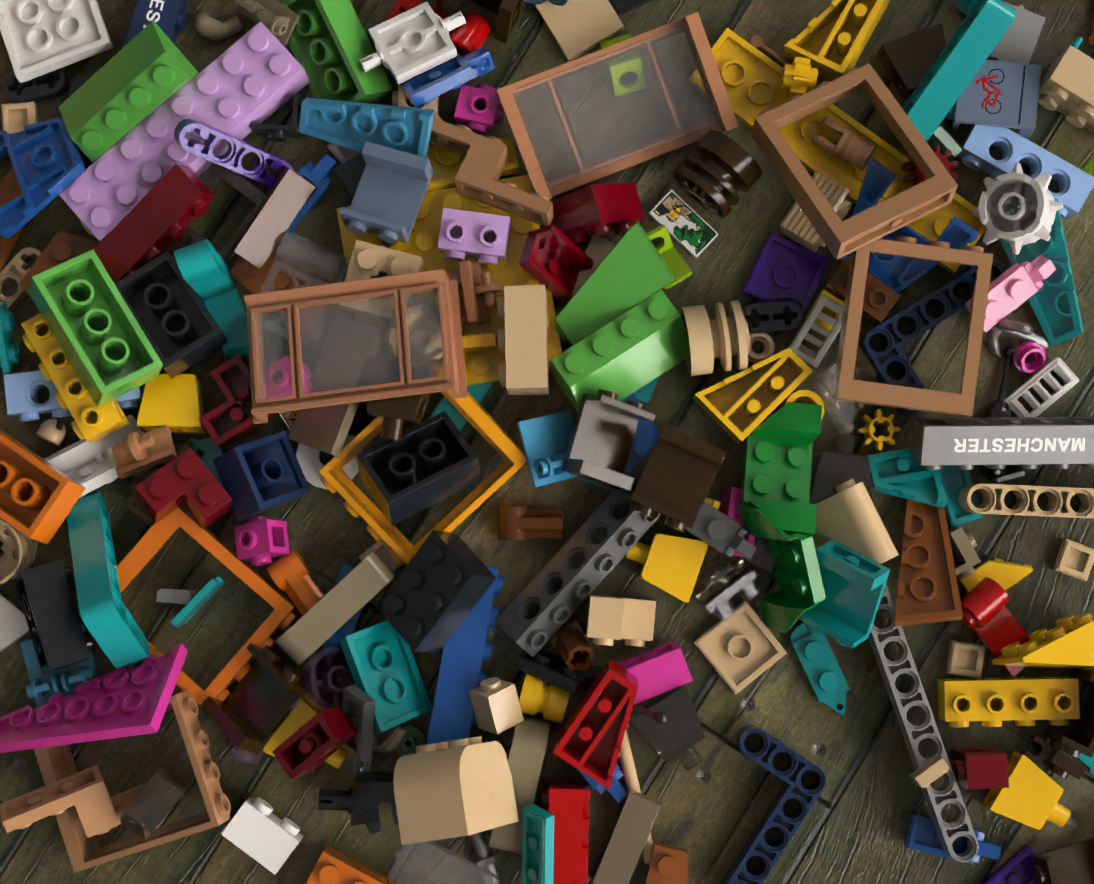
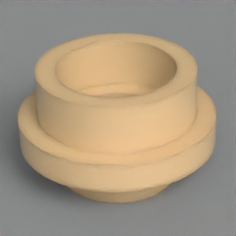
M766 332L749 333L750 350L748 361L756 364L771 357L775 349L771 336ZM754 342H760L763 345L762 353L757 354L753 352L752 344Z

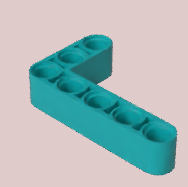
M957 1L956 7L965 13L967 17L902 107L926 142L1014 21L1017 11L1004 1Z
M208 239L173 251L184 280L203 299L206 308L228 340V343L221 347L226 360L228 361L238 354L241 357L248 356L247 315L226 262Z
M98 491L78 499L67 515L78 606L85 626L113 666L119 669L150 657V649L143 631L122 602L109 514L105 501Z

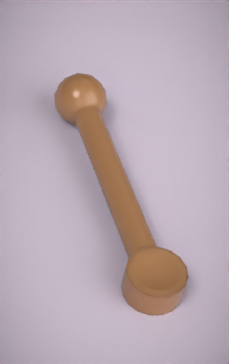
M755 35L751 38L750 44L756 49H761L782 66L784 64H791L765 45L761 36Z

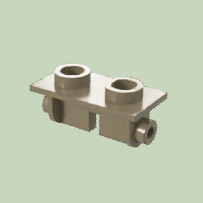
M233 0L235 7L239 9L240 13L255 24L261 21L281 43L287 44L300 17L297 13L279 0Z

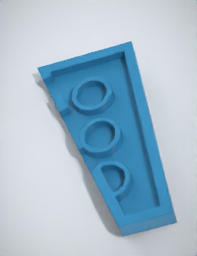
M306 98L301 104L298 132L362 153L367 141L427 158L435 110Z

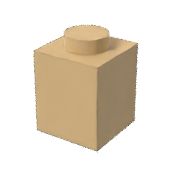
M491 677L483 680L479 687L469 691L479 729L498 735L524 721L514 683L500 680L498 677Z

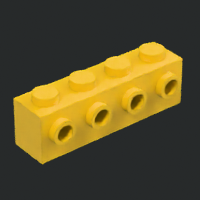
M41 313L21 324L26 333L22 335L26 346L32 353L37 352L42 363L38 364L39 369L48 382L53 381L58 390L55 393V397L65 411L69 409L75 420L71 422V425L81 440L85 438L88 442L97 443L130 424L116 398L99 407L96 406Z
M1051 676L937 679L938 719L948 722L949 727H969V721H982V726L1000 727L1002 726V721L1015 720L1016 726H1035L1036 720H1048V725L1063 726L1069 725V719H1080L1078 678Z

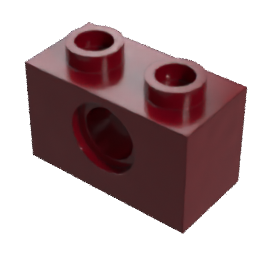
M336 706L316 714L272 753L288 777L293 780L312 772L358 733L340 706Z
M992 746L951 748V756H948L957 784L968 790L1009 788L1007 753Z

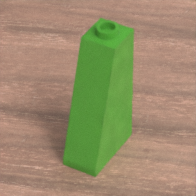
M638 221L631 225L555 318L557 326L555 329L563 341L569 340L574 346L674 280V274Z

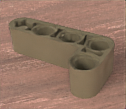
M371 552L278 638L275 643L297 666L301 665L385 587L395 575L374 552Z
M524 714V721L515 725L508 758L519 821L493 828L489 842L490 848L522 854L523 806L534 802L551 723L549 720Z

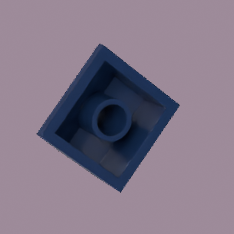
M285 431L236 446L213 459L222 484L232 498L231 505L238 521L261 514L311 492Z

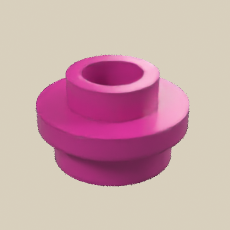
M1036 341L1022 343L1013 354L1014 366L1023 373H1036L1046 363L1045 349Z

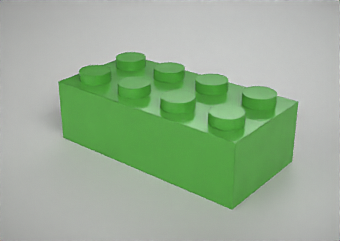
M94 249L31 277L28 289L29 295L97 407L158 377L163 363Z

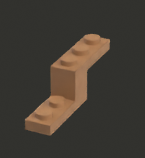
M434 114L429 143L465 156L455 176L458 194L542 226L550 225L553 219V202L549 201L547 197L536 192L529 194L521 191L516 185L508 181L498 182L508 162L507 145L494 136L484 137L476 134L465 125L457 124L455 126L444 122L439 116Z
M95 765L1 803L0 815L5 830L8 833L16 829L27 828L35 821L47 816L61 814L67 808L75 806L86 836L89 838L94 835L105 834L113 827L125 822L138 820L144 814L156 809L169 807L176 801L185 798L175 772L172 771L110 797L99 767Z

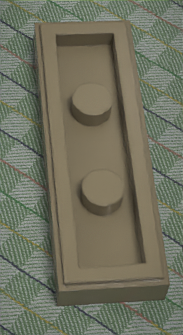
M631 789L593 883H630L662 805L661 802Z

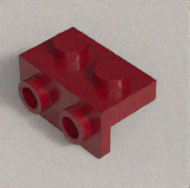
M554 225L528 233L519 261V265L542 285H545V288L560 301L571 299L578 273L591 269L594 263L581 248Z

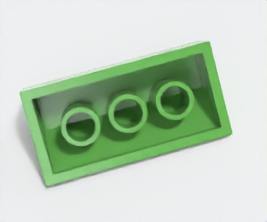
M283 0L281 2L300 16L288 40V44L296 60L303 66L310 81L308 85L315 98L376 104L393 90L382 65L372 68L367 72H364L360 65L359 59L375 53L350 0Z
M152 21L58 108L70 138L94 163L190 82L199 72L161 28Z
M661 289L553 358L550 362L549 371L577 412H579L583 394H597L599 389L618 394L617 400L622 401L690 357L688 333L680 314Z

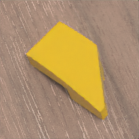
M995 558L976 567L975 572L960 580L968 592L984 577L993 579L1004 590H1007L1033 572V568L1031 565H1020Z

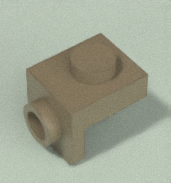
M954 526L948 529L951 548L959 561L954 566L956 578L960 580L975 572L973 566L979 564L981 560L974 550L977 547V543L968 529L963 530L962 527Z

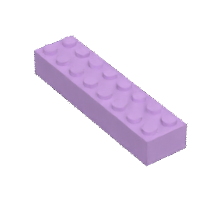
M260 21L89 166L59 196L101 242L175 164L189 166L198 177L214 164L209 160L187 152L176 142L174 131L180 121L188 118L196 119L243 140L253 131L252 124L264 122L310 82L303 66ZM187 131L185 133L188 141L192 138L204 145L205 139L200 137L195 131ZM219 140L214 144L212 150L215 156H222L227 152L229 147L227 140Z

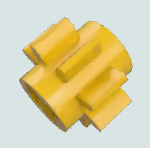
M795 57L792 64H784L780 88L788 90V98L795 95L802 96L816 87L818 68L811 67V59Z
M880 409L875 410L874 419H871L868 415H863L861 418L866 424L864 428L857 430V433H863L866 438L862 445L866 446L870 443H875L876 451L882 450L884 441L889 445H894L895 440L892 438V435L900 431V428L894 427L891 422L895 415L882 417ZM881 423L884 426L881 430L884 436L875 437L873 435L875 432L873 425Z

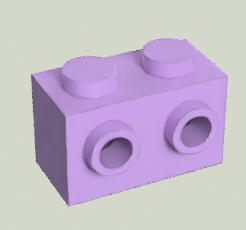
M443 208L438 249L440 253H445L446 259L464 261L465 256L478 258V262L482 264L498 265V260L506 261L511 228L510 216Z

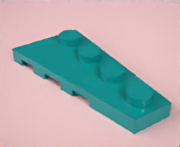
M1060 210L1056 211L1054 223L1049 233L1051 238L1048 241L1039 239L1034 243L1022 245L1019 254L1014 255L1010 243L1000 239L1012 266L1015 263L1021 264L1025 261L1031 263L1039 255L1049 258L1056 268L1050 276L1042 281L1043 286L1028 298L1051 347L1084 332Z

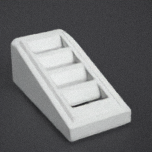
M822 294L788 348H791L802 360L817 368L841 329L844 306ZM823 306L839 314L838 319L835 320L821 312ZM818 317L832 325L830 331L815 323V319ZM811 328L824 335L825 339L821 341L808 333L809 329ZM803 339L818 346L817 351L801 344Z
M1057 356L1051 358L1040 371L1034 373L1004 401L1009 404L1011 411L1016 417H1037L1077 384L1079 379L1062 359ZM1051 370L1063 381L1061 385L1051 375ZM1043 378L1053 389L1051 394L1041 385L1040 379ZM1032 387L1043 401L1039 403L1028 389ZM1020 396L1033 408L1030 413L1017 400Z

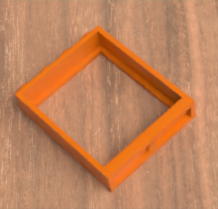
M180 505L156 524L154 523L117 566L121 593L174 532L181 527L274 608V611L205 690L181 670L176 685L183 691L189 690L190 696L201 706L208 696L221 701H225L231 692L227 688L235 679L240 683L252 668L249 663L254 656L247 649L248 645L252 643L261 648H264L266 645L272 647L275 641L271 637L279 628L284 632L297 617L293 614L297 607L245 560L237 559V553L207 527L202 529L189 511ZM147 640L150 655L155 654L157 658L164 656Z

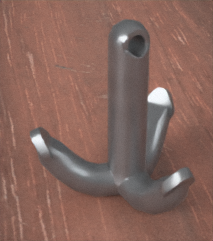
M1006 317L989 329L987 335L989 349L998 358L1002 357L998 341L1001 333L1023 342L1036 341L1044 349H1047L1050 344L1044 336L1033 332L1034 329L1030 324L1006 319Z

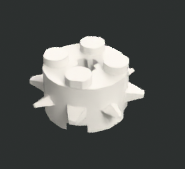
M1015 163L1012 172L999 175L995 178L996 180L988 177L984 179L987 191L982 192L979 206L972 209V215L979 216L982 224L987 227L983 242L986 245L1002 239L1010 243L1013 254L1018 255L1022 245L1034 243L1039 239L1048 241L1051 238L1049 233L1054 223L1056 211L1063 208V203L1054 201L1051 191L1048 190L1052 175L1047 172L1032 179L1023 173L1020 163ZM1020 208L1017 214H1013L1014 210Z

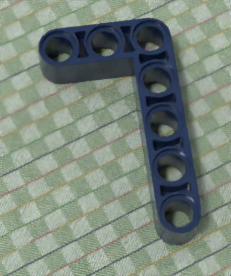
M993 259L991 272L995 280L1006 269L1000 261ZM977 266L874 327L861 337L859 341L860 353L879 383L925 389L900 347L966 307L965 303L973 297ZM955 285H959L966 290L967 297L965 301H960L954 296L953 289ZM927 302H932L938 307L939 315L937 318L929 317L926 314L925 305ZM899 319H905L910 323L911 332L909 335H903L898 331L897 322ZM871 336H877L882 340L883 349L881 352H875L870 348L869 339ZM888 364H895L899 367L901 375L897 381L887 376L886 368ZM895 408L899 414L904 416H911L922 412Z
M747 725L742 727L737 733L736 744L738 749L748 758L785 781V783L726 873L721 884H764L826 785V776L818 766L759 727ZM751 733H757L761 738V743L755 750H748L744 746L745 738ZM778 752H786L789 756V761L783 768H775L772 763L774 755ZM808 770L815 771L817 776L815 783L809 787L802 786V774ZM797 799L799 803L798 810L791 815L784 814L783 804L785 801ZM771 827L780 828L781 831L780 838L774 843H768L764 839L765 832ZM752 856H760L763 859L762 866L756 871L746 869L747 860Z

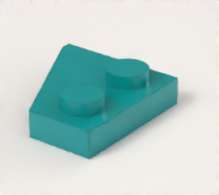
M911 448L866 456L865 461L873 491L939 508L946 507L948 502L939 470L923 469L920 464L910 457Z

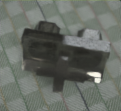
M743 560L734 566L728 561L719 569L711 562L707 565L711 575L702 581L706 588L697 594L696 598L710 613L713 612L721 620H725L735 611L734 606L728 600L733 595L739 592L742 598L747 601L760 593L755 580L758 576Z

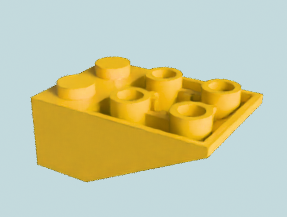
M1090 612L1076 617L1074 614L1064 616L1055 621L1056 627L1048 631L1047 628H1043L1029 634L1028 638L1030 641L1022 645L1016 642L1002 648V655L992 660L993 665L1047 668L1094 666V616Z

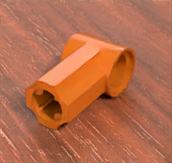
M292 549L290 554L282 556L266 568L275 584L281 591L288 594L302 616L325 596L311 577L308 565L295 549Z

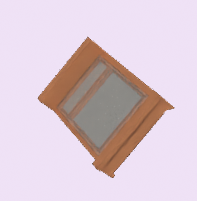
M698 12L497 89L536 193L544 195L549 200L563 192L704 138L710 129L726 132L739 127Z
M444 269L243 295L247 307L252 396L251 414L253 415L254 424L268 423L269 413L443 391H449L454 399L468 397L457 279L450 280Z

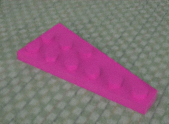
M182 643L171 647V653L157 658L155 654L150 655V657L143 659L142 665L126 670L122 667L77 685L76 692L63 696L61 693L50 696L48 703L33 709L28 705L1 716L0 753L157 733L188 650Z

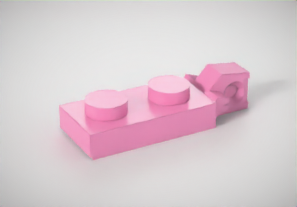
M1039 255L1031 263L1028 261L1021 264L1015 263L990 283L984 332L991 329L1043 286L1042 281L1056 270L1049 258ZM972 298L965 303V306L970 313L972 306Z

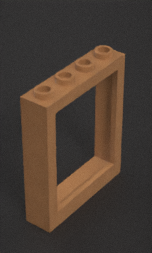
M870 63L860 68H851L844 75L831 82L824 81L817 85L814 90L802 96L795 95L788 99L785 104L775 109H765L754 120L753 139L836 260L950 204L958 187ZM863 90L927 180L841 221L779 129Z
M897 236L896 241L884 240L882 237L852 252L832 399L961 417L972 416L993 254L983 253V247L964 245L963 250L950 248V243L943 241H930L929 245L916 244V238ZM870 252L977 266L960 394L853 380Z
M189 690L172 695L165 712L174 710L207 812L102 846L99 835L87 838L75 806L69 807L61 814L55 816L74 873L217 827L231 819L230 802L228 797L222 792L219 783L220 772L216 763L211 759L208 750L209 739L206 732L201 729L197 717L198 706L195 699L190 696ZM71 744L34 749L45 786L78 773L69 747Z

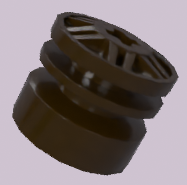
M710 129L695 148L703 161L693 156H687L684 160L685 166H679L673 175L694 202L716 216L726 218L732 210L730 205L736 206L740 201L734 188L748 192L763 173L757 162L734 140L717 130Z

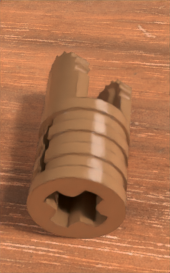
M825 116L822 121L825 128L842 135L837 145H834L826 138L814 134L810 142L836 157L840 156L843 160L850 162L854 166L856 165L859 170L863 171L873 156L877 144L869 142L860 135L853 133L851 129Z

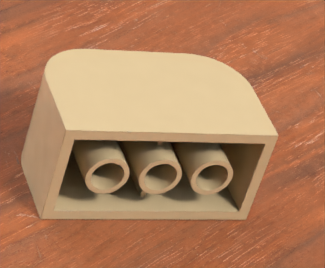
M478 736L415 746L416 754L401 756L396 763L393 784L401 845L469 836L519 821L508 757L502 745L497 741L482 743V737Z

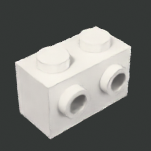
M250 797L244 802L221 835L276 875L304 836L299 833L300 827L286 817L281 820L272 813L273 807L259 797L254 800Z

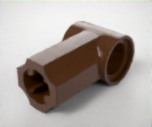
M498 507V540L562 538L563 514L561 509Z
M572 614L549 640L570 670L582 672L591 666V661L595 654L585 639L587 636Z

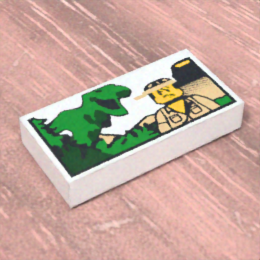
M672 189L648 214L659 226L664 224L669 235L695 259L719 235Z

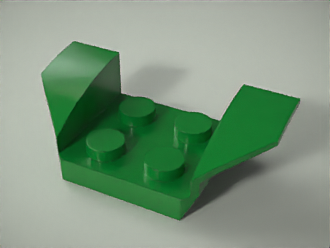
M788 402L759 425L744 441L740 503L760 509L784 532L815 534L817 504H810L809 499L813 441L821 433L822 405Z
M737 504L742 528L747 531L746 534L768 539V547L775 559L777 568L775 569V578L781 586V590L759 599L764 624L770 629L786 633L805 611L826 599L813 537L805 533L784 532L760 509Z

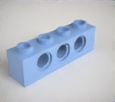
M972 124L960 146L962 151L957 155L962 158L961 162L965 166L973 170H979L980 168L989 173L990 178L994 180L999 175L1012 172L1015 163L1027 164L1030 168L1029 177L1032 179L1048 172L1052 175L1051 179L1055 180L1059 186L1058 193L1051 191L1054 199H1058V202L1063 203V208L1060 209L1062 219L1065 217L1069 219L1079 213L1094 186V177L1004 127ZM989 147H997L1002 153V159H993L989 154Z
M40 370L3 375L8 415L19 417L20 422L39 420V414L52 413L53 418L72 416L69 409L65 411L55 397V393L58 390L53 381L48 382ZM145 384L116 398L122 410L138 408V402L142 401ZM47 387L50 391V397L47 402L40 404L37 394L41 388Z

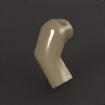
M205 12L197 14L194 18L195 30L201 36L215 42L223 41L244 30L237 15L223 22L209 17V14Z

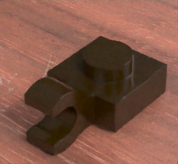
M1031 735L1030 739L1039 746L1038 751L1035 754H1031L1022 750L1021 754L1033 762L1046 760L1051 763L1049 770L1067 780L1069 775L1076 779H1081L1087 768L1049 746L1043 738Z

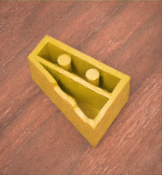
M833 0L830 6L817 18L814 17L798 36L789 40L784 45L785 59L793 63L795 57L811 59V67L818 68L819 76L829 81L841 77L846 71L855 66L888 7L890 0Z
M787 348L694 394L692 399L739 445L813 370L791 348Z

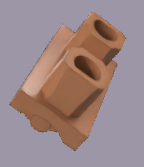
M459 262V268L446 274L450 280L457 279L458 290L463 289L464 301H460L461 321L477 324L489 323L487 307L495 306L494 294L503 291L502 284H492L491 273H482L481 263Z
M166 425L142 435L132 432L127 435V441L111 447L117 463V476L121 479L131 475L138 477L147 473L149 468L161 463L166 465L177 457L171 430Z

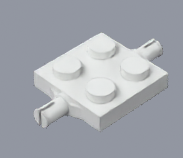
M426 1L368 29L370 38L375 44L376 52L359 59L360 65L364 72H367L383 64L391 71L399 85L458 56L456 47L450 39L449 31L463 24L465 25V18L461 11H458L442 19L433 12Z

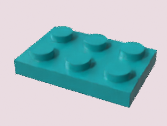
M388 620L339 639L355 685L374 699V734L386 731L433 710L411 649Z

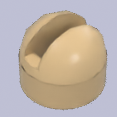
M48 419L41 424L36 435L60 447L65 438L66 429L63 423L57 425V419Z

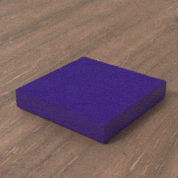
M770 232L742 293L757 300L794 298L802 305L803 319L830 259ZM790 306L784 307L783 312L792 316L797 314V312L791 311Z

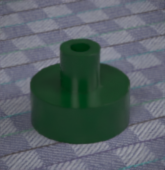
M415 725L402 726L401 728L406 732L394 751L400 757L416 754L415 746L426 745L425 733ZM406 741H410L411 745H407Z

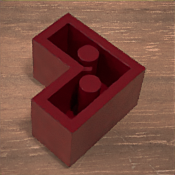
M635 182L593 184L554 201L553 219L550 225L560 229L577 246L587 243V237L591 235L599 237L614 231V235L626 233L632 224L645 220Z
M239 354L210 372L227 398V401L199 418L216 446L221 449L226 448L264 424L253 423V415L251 414L250 367ZM269 413L268 421L279 413Z
M191 448L135 486L134 498L155 524L183 504L202 529H205L231 508L232 498Z

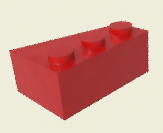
M609 659L553 740L552 753L609 790L638 691L637 677Z
M549 780V789H542V809H548V812L554 814L553 884H587L590 800L588 781Z

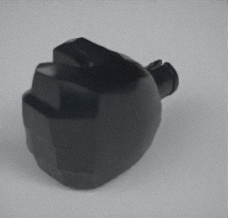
M372 770L356 775L350 791L320 788L318 810L348 811V814H351V826L366 824L369 832L374 834L381 831L379 805L381 802L387 801L392 805V814L396 825L398 824L393 784L394 772Z

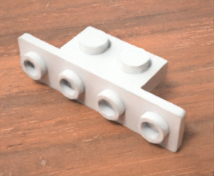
M133 415L126 416L130 424L97 443L88 442L84 438L44 459L86 488L80 496L82 498L87 493L105 484L112 483L118 478L116 471L117 463L111 447L127 441V435L132 432H137L139 435L144 434L138 428L137 420Z

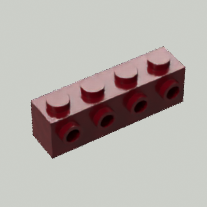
M175 164L94 249L114 284L165 253L163 249L171 241L178 240L186 233L187 224L193 218L200 217L209 209V202L215 197V194L189 166Z

